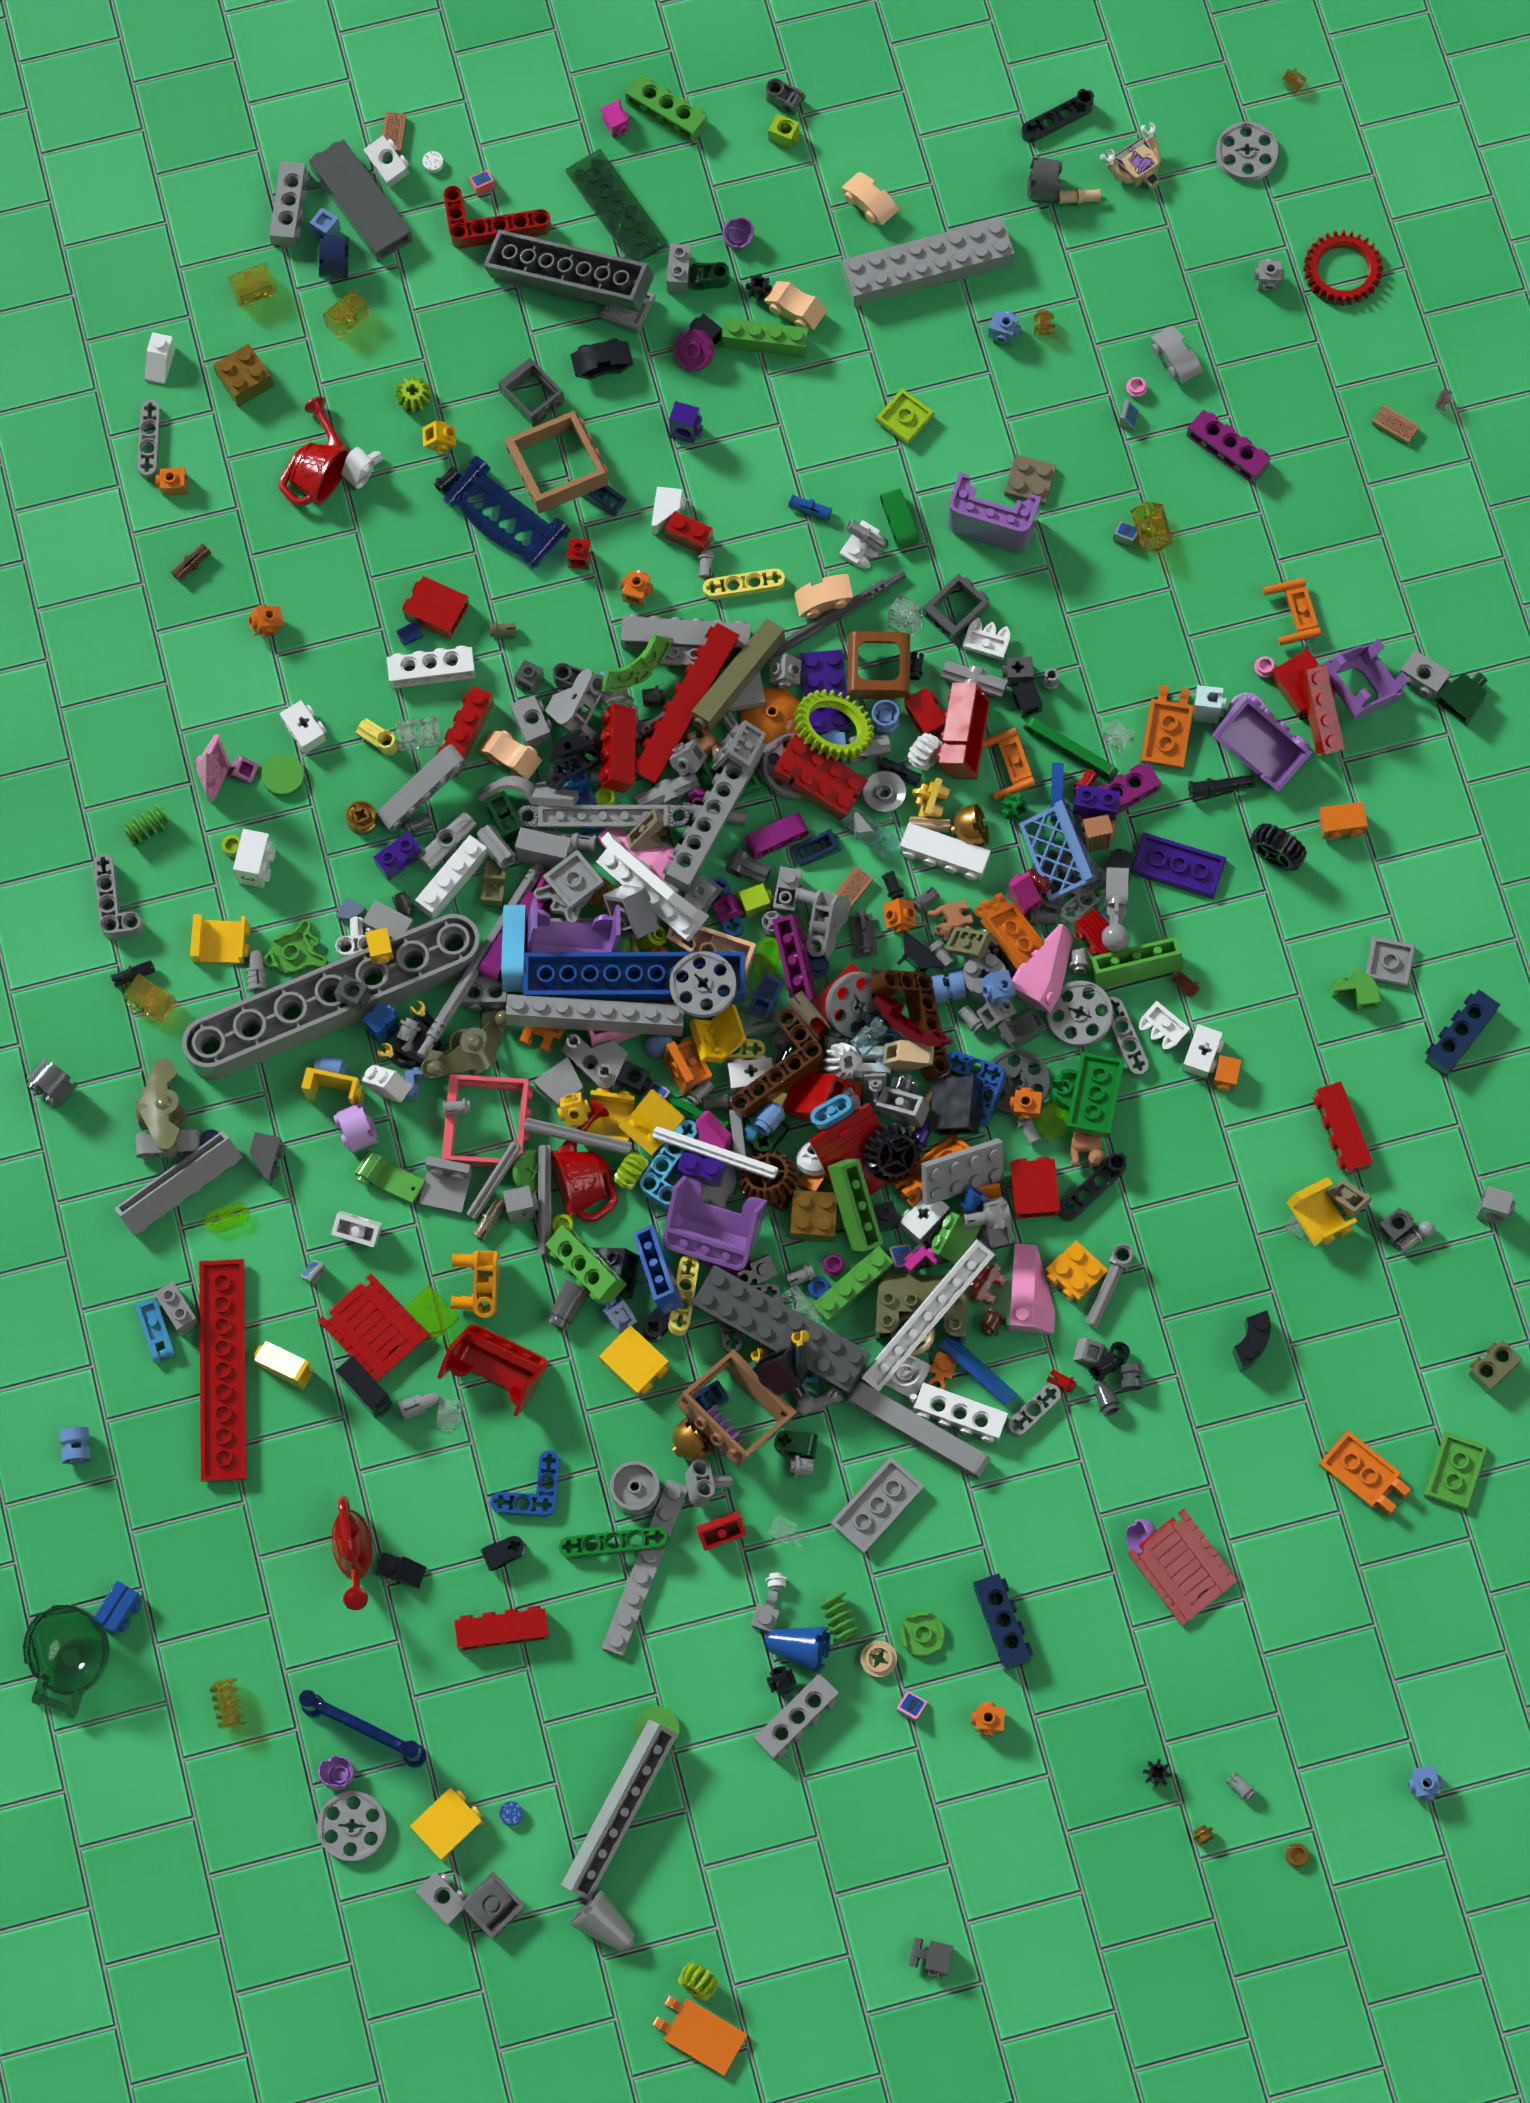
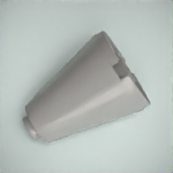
M598 1889L594 1892L590 1901L587 1900L588 1902L584 1907L578 1910L570 1924L573 1928L618 1952H621L623 1949L627 1952L635 1943L633 1939L635 1934L606 1893Z

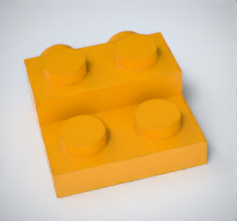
M1077 1240L1063 1254H1060L1045 1271L1046 1279L1052 1285H1058L1063 1290V1295L1068 1300H1074L1076 1303L1108 1273V1269Z

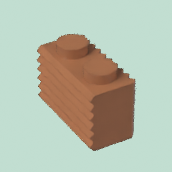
M1108 814L1083 819L1081 835L1088 852L1110 847L1111 840H1115L1114 833H1116L1114 820H1110Z

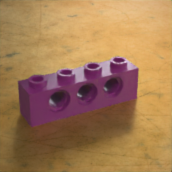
M1203 409L1187 429L1186 436L1253 485L1269 467L1271 458L1265 450L1258 449L1252 445L1248 438L1241 437L1230 425L1220 422L1217 416L1211 412L1208 413ZM1214 431L1217 433V435L1213 436L1210 435L1208 432ZM1231 443L1234 447L1229 448L1225 444ZM1247 455L1251 457V459L1245 460L1242 458V456Z
M1148 762L1143 765L1137 764L1130 770L1131 772L1126 775L1120 774L1116 776L1106 786L1102 784L1097 787L1121 792L1117 814L1160 791L1161 781ZM1137 782L1140 786L1133 788L1129 783ZM1075 814L1081 824L1083 819L1092 818L1090 816Z
M792 914L772 919L790 999L792 997L795 998V995L802 990L807 998L813 1002L818 996L799 915Z

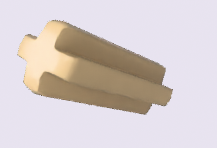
M912 816L909 818V823L932 831L950 832L951 830L950 819Z

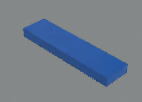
M948 1336L940 1343L939 1346L1004 1405H1007L1016 1398L1018 1394L954 1336Z

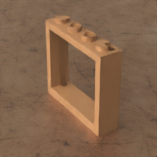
M574 411L504 439L507 452L538 514L608 485L606 475L609 474L607 466L605 463L601 464L600 460L602 459L598 449H593L592 447L594 443L590 433H585V424L581 417L577 418ZM574 428L596 471L541 494L519 450Z
M733 1349L688 1387L675 1404L683 1414H686L695 1423L698 1429L702 1430L711 1439L714 1445L718 1446L727 1455L730 1461L740 1467L789 1424L797 1411L781 1395H775L771 1389L761 1384L757 1374L752 1370L753 1368ZM725 1369L778 1421L746 1451L692 1398Z

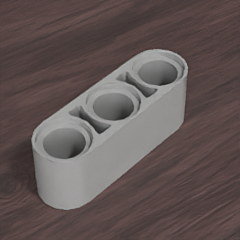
M193 1129L181 1130L177 1140L178 1152L172 1157L188 1156L200 1147V1132ZM150 1132L136 1134L137 1158L167 1157L157 1147Z

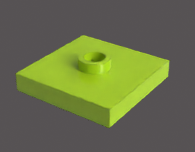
M902 388L878 414L875 421L909 445L934 417L935 412Z

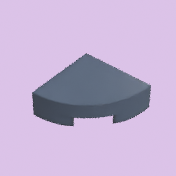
M346 898L336 914V918L347 920L353 917H360L366 911V908Z

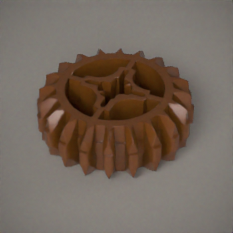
M778 1150L774 1154L768 1151L767 1154L760 1152L758 1157L752 1155V1159L778 1168L777 1176L774 1179L741 1169L739 1186L746 1199L758 1197L767 1200L768 1207L772 1202L777 1205L779 1200L785 1201V1196H792V1190L797 1189L796 1183L799 1182L797 1167L791 1158H788L785 1153L781 1155Z

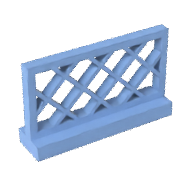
M1063 800L1054 803V807L1019 823L1050 902L1089 883L1093 885L1100 881L1070 805ZM1056 813L1058 818L1055 827L1045 824L1048 816ZM1033 823L1040 825L1035 837L1029 835L1026 828ZM1044 827L1053 830L1049 842L1040 839ZM1057 832L1063 833L1065 836L1062 846L1053 844ZM1038 841L1047 844L1043 856L1035 851ZM1051 846L1061 849L1056 861L1047 858ZM1065 851L1070 852L1073 856L1070 866L1060 863ZM1046 860L1055 863L1051 875L1043 871ZM1059 865L1068 868L1064 880L1055 877ZM1073 870L1079 872L1082 879L1075 884L1068 882ZM1053 880L1062 882L1060 891L1052 894L1050 887Z

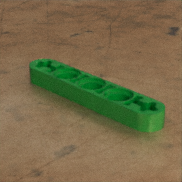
M1029 717L1023 726L1024 730L1033 737L1085 768L1093 770L1097 775L1108 781H1112L1119 772L1108 761L1033 717Z
M661 1527L569 1536L560 1541L559 1551L567 1559L660 1550L668 1546L670 1537L666 1530ZM658 1533L664 1537L660 1540V1543H657L655 1540H647L646 1534H648L649 1538H656ZM634 1535L642 1536V1543L639 1546L631 1545V1538ZM614 1537L619 1538L620 1545L615 1549L609 1548V1540ZM590 1540L598 1542V1547L594 1551L586 1549V1544ZM579 1541H581V1548L583 1552H581L579 1548H573L571 1549V1553H568V1551L565 1549L566 1547H568L569 1543H571L575 1547L580 1546Z

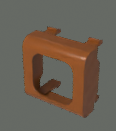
M850 632L848 634L847 696L850 695V699L851 697H859L861 699L882 700L909 697L911 635L905 632ZM862 643L897 644L900 648L899 676L891 681L864 680L858 675L859 646Z

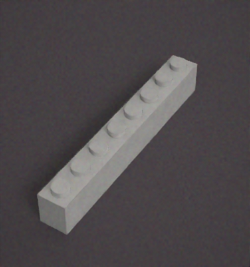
M507 994L506 1025L682 1036L684 1012L677 1005Z
M648 1720L561 1886L590 1901L678 1734L656 1722Z

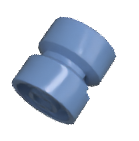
M881 700L873 706L872 725L874 726V732L878 735L888 734L890 736L898 730L900 713L897 704L893 701Z
M962 971L949 973L948 977H945L943 974L931 976L936 1004L946 1003L950 998L954 1001L966 999Z
M70 1427L59 1431L60 1444L64 1446L61 1450L63 1464H82L91 1461V1448L87 1446V1443L90 1442L89 1428Z

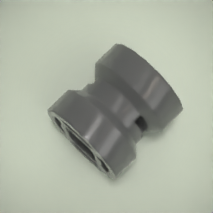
M1124 1364L1120 1366V1371L1123 1375V1380L1121 1381L1122 1390L1131 1391L1144 1388V1383L1141 1379L1143 1365Z

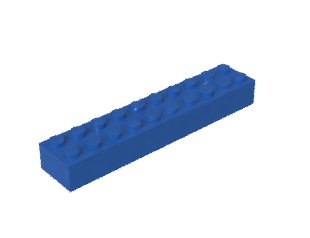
M695 952L524 953L523 995L621 1002H674L670 991L671 973L675 965L682 958ZM712 952L726 959L734 970L737 986L732 1002H745V952ZM701 958L696 959L693 963V966L697 969H702L706 965L705 960ZM721 965L714 969V973L717 976H723L727 971ZM680 972L676 976V980L681 983L686 982L689 978V975L685 972ZM698 978V982H699V987H698V988L704 987L705 989L708 990V987H707V982H708V981L702 982V981H700L699 978ZM723 986L718 989L717 993L721 997H726L730 994V989ZM684 993L680 996L681 1002H691L692 995L689 993Z

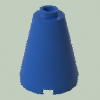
M822 1626L773 1629L766 1635L765 1647H768V1652L820 1673L826 1665L821 1664L824 1657L828 1658L830 1633L826 1632L829 1628Z

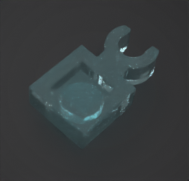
M878 1017L873 1019L869 1028L864 1026L850 1041L856 1047L857 1052L864 1058L879 1043L877 1038L884 1035L888 1030L882 1024L884 1021Z

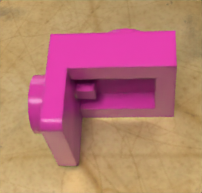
M922 1246L916 1253L912 1251L905 1257L904 1261L906 1263L903 1269L910 1275L924 1260L936 1268L938 1266V1261L936 1260L938 1256L932 1249L928 1248L926 1250Z

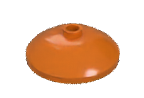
M777 687L763 688L766 706L741 710L740 723L746 720L765 732L766 736L763 740L765 744L785 734H800V731L795 730L797 724H794L796 718L794 714L800 701L795 695L785 689ZM770 710L776 711L774 715H770L768 712ZM789 740L783 741V747L788 744Z

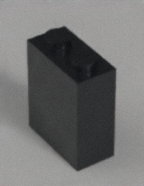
M963 1074L962 1077L944 1075L943 1078H934L929 1129L939 1136L979 1134L984 1083L972 1074Z
M353 1355L336 1369L343 1384L375 1419L378 1416L383 1417L390 1411L392 1402L389 1395Z

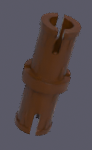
M201 544L191 555L184 557V561L171 571L172 575L181 582L192 570H196L198 564L211 554L210 550L204 544Z

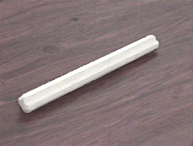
M656 1127L653 1131V1139L719 1160L769 1179H774L777 1176L778 1168L661 1127Z

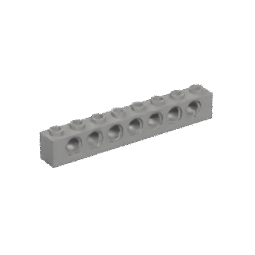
M762 742L747 770L729 758L722 764L721 767L724 769L721 774L717 773L711 784L714 786L712 791L707 790L702 802L704 805L702 809L697 808L692 820H694L692 827L687 826L682 837L685 839L682 845L677 844L673 852L675 856L673 861H668L663 870V873H665L664 881L688 893L763 757L767 744ZM733 774L737 776V779H731L728 775ZM725 792L728 796L722 797L718 793ZM714 809L718 811V814H711L708 810ZM706 827L709 831L702 832L699 828ZM695 844L699 849L693 850L689 845ZM686 862L689 864V867H682L679 863Z

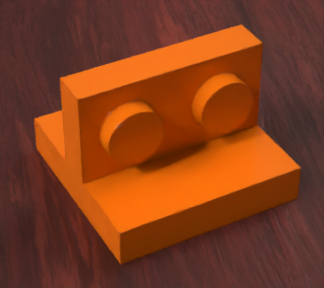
M693 1038L676 1045L675 1041L666 1044L663 1061L683 1097L688 1095L689 1091H692V1087L712 1079L713 1075L706 1062L700 1060Z

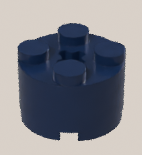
M320 235L319 278H348L349 237Z

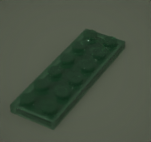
M601 149L565 169L568 177L627 259L641 262L667 246L666 239Z

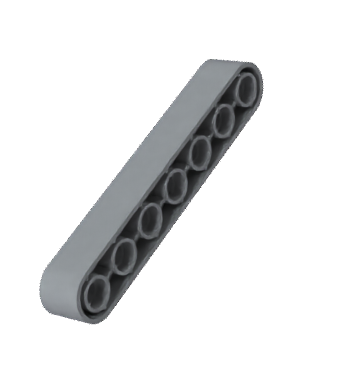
M448 914L390 938L394 959H391L388 963H372L369 948H366L195 1020L187 1027L182 1038L184 1054L193 1071L199 1076L210 1080L222 1079L360 1021L370 1011L373 1012V1008L379 1002L385 1006L389 1004L393 1007L461 978L471 962L478 956L482 946L478 929L469 918L460 914ZM460 940L464 943L463 947L458 951L446 949L447 944L451 941ZM413 957L423 959V964L417 968L412 969L406 966V962ZM344 974L366 984L365 981L370 975H382L383 979L379 984L374 986L368 985L369 994H371L370 999L365 1006L362 1005L360 1011L340 1001L334 1003L325 1001L326 995L336 990ZM352 990L348 996L355 997L359 994V991ZM292 1008L302 1010L301 1015L294 1020L284 1018L285 1013ZM258 1025L261 1027L259 1034L256 1036H244V1031L249 1026ZM211 1042L220 1044L217 1052L209 1055L203 1053V1048Z

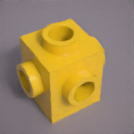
M434 421L422 428L423 447L443 454L456 446L454 426L448 425L443 421Z
M581 1092L571 1093L560 1098V1108H557L560 1120H565L567 1127L583 1125L585 1121H588V1113L591 1112L588 1100L583 1099Z

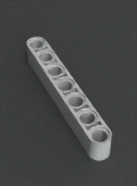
M857 1381L852 1392L846 1398V1402L976 1479H980L991 1461L983 1452L861 1381Z

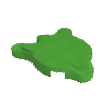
M302 919L294 930L278 935L274 939L271 949L263 957L264 966L268 969H275L283 974L294 975L311 967L321 968L327 965L326 957L314 952V949L319 947L320 941L311 934V921Z

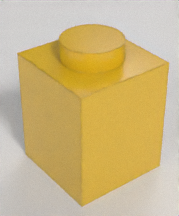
M387 927L365 932L372 963L385 964L394 959Z

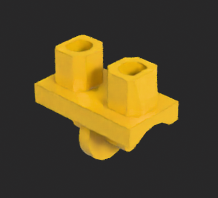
M936 778L934 782H929V785L922 784L920 789H913L912 795L917 798L915 804L921 806L918 817L940 818L944 809L935 804L936 798L945 801L950 792L949 788L942 785V779Z

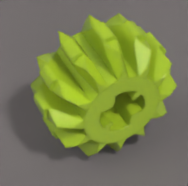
M412 376L410 381L404 378V384L398 383V390L395 392L398 398V405H403L405 411L411 408L413 413L416 411V408L423 411V405H429V398L432 396L431 391H429V384L424 383L422 378L416 381L414 376Z
M632 1151L624 1158L615 1174L614 1181L622 1188H626L629 1191L632 1190L648 1167V1160L643 1155Z
M690 1962L683 1968L678 1979L679 1984L687 1993L697 1997L699 2000L708 2001L713 1996L719 1984L715 1975L710 1973V1970L697 1963Z

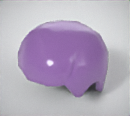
M739 216L738 218L730 219L723 228L724 242L735 250L746 248L754 239V226L745 217Z
M1145 1519L1135 1520L1136 1523L1129 1525L1126 1531L1127 1546L1130 1551L1134 1549L1137 1554L1143 1552L1139 1544L1157 1530L1151 1521Z
M333 1755L326 1761L322 1760L317 1771L319 1780L328 1789L334 1791L345 1789L353 1782L355 1777L352 1762L346 1757Z

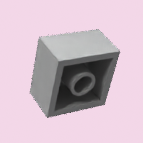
M622 885L603 895L610 916H613L616 905H620L621 936L639 939L659 929L657 915L651 907V898L645 888Z

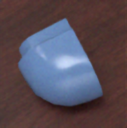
M652 1035L645 1045L646 1054L652 1059L664 1057L666 1044L673 1042L669 1035Z

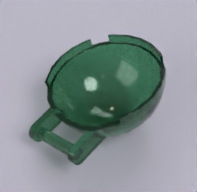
M55 1605L51 1606L52 1608L44 1613H39L29 1625L23 1643L24 1663L29 1665L32 1675L38 1679L32 1696V1703L46 1705L66 1713L67 1717L73 1719L78 1713L83 1693L97 1683L106 1669L110 1655V1643L106 1630L92 1613L77 1606ZM47 1688L58 1694L71 1695L69 1703L66 1704L46 1696Z

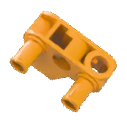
M475 1250L473 1254H452V1267L472 1268L474 1270L472 1296L452 1295L451 1309L471 1310L473 1314L481 1318H488L492 1315L496 1316L501 1253L499 1251ZM485 1301L489 1303V1305L484 1306L483 1304H481V1302Z

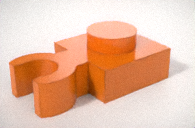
M937 1351L930 1369V1374L935 1375V1377L931 1378L928 1384L938 1383L941 1386L940 1389L944 1390V1379L951 1381L957 1362L950 1355Z

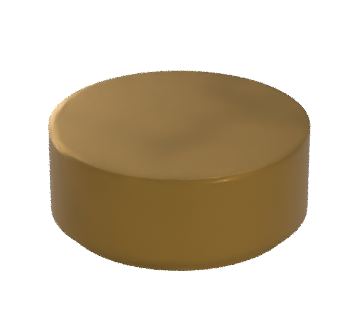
M1292 1844L1286 1850V1861L1292 1867H1302L1308 1862L1309 1851L1302 1844Z

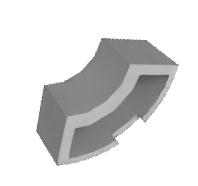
M1173 326L1150 337L1153 343L1151 346L1152 351L1166 364L1171 379H1175L1183 384L1203 372L1194 351L1186 348L1182 342L1185 338Z

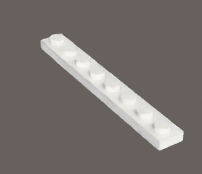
M976 1239L864 1371L861 1378L877 1391H880L995 1254Z

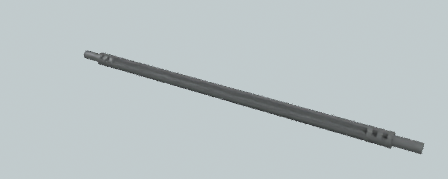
M901 570L886 580H880L878 583L854 596L846 607L841 609L834 608L786 637L785 641L771 658L780 656L869 601L882 595L884 592L890 590L889 587L906 578L904 571ZM665 712L658 714L636 728L637 742L654 732L652 728L658 718L662 720Z

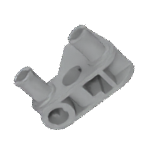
M585 669L577 676L572 688L553 694L545 711L569 733L581 729L583 732L579 734L580 736H589V740L595 741L597 732L591 729L587 723L599 700L609 707L615 702L616 696L611 692L600 690L603 680L601 674ZM584 706L589 709L586 712H582Z
M800 887L796 892V901L813 906L808 933L803 932L807 951L814 957H830L835 948L837 933L848 920L851 901L841 895L825 890L813 892Z
M569 1035L570 1038L567 1037L564 1047L560 1050L561 1054L565 1058L568 1057L571 1064L596 1089H607L610 1093L615 1091L617 1088L616 1079L625 1061L629 1060L628 1053L614 1040L590 1048L578 1035ZM589 1066H594V1069H588Z
M1002 1196L982 1202L978 1213L968 1214L959 1208L960 1216L964 1217L966 1229L984 1225L990 1247L1012 1243L1009 1206Z

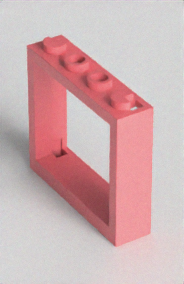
M449 1075L447 1101H458L460 1087L522 1091L517 1143L522 1146L519 1154L527 1151L524 1150L525 1142H529L530 1131L524 1130V1123L526 1118H531L532 1108L528 1107L529 1099L533 1100L534 1087H530L529 1079ZM457 1114L446 1115L442 1159L468 1164L471 1167L496 1168L501 1160L500 1158L453 1156Z

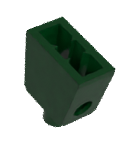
M1477 673L1472 679L1466 674H1462L1437 694L1435 702L1467 727L1485 699L1487 692L1482 687L1487 682V678L1481 673Z

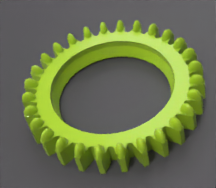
M826 689L822 690L821 694L816 690L814 693H809L807 697H803L796 708L794 724H797L795 730L800 731L799 738H806L804 744L811 743L810 749L814 750L817 748L818 755L825 752L827 759L830 755H833L835 761L838 760L839 756L843 761H846L847 757L851 760L855 756L859 758L869 748L874 737V726L871 725L872 719H867L869 712L862 713L864 706L862 705L857 708V700L850 703V695L842 699V692L836 697L834 690H831L829 695H827ZM823 707L834 708L845 713L856 726L857 737L855 742L839 745L826 741L812 728L809 721L810 714L814 710Z

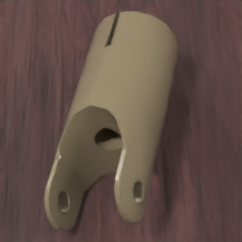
M802 990L795 995V998L792 997L786 1002L818 1040L820 1039L810 1027V1021L813 1018L818 1017L822 1019L831 1030L826 1019Z

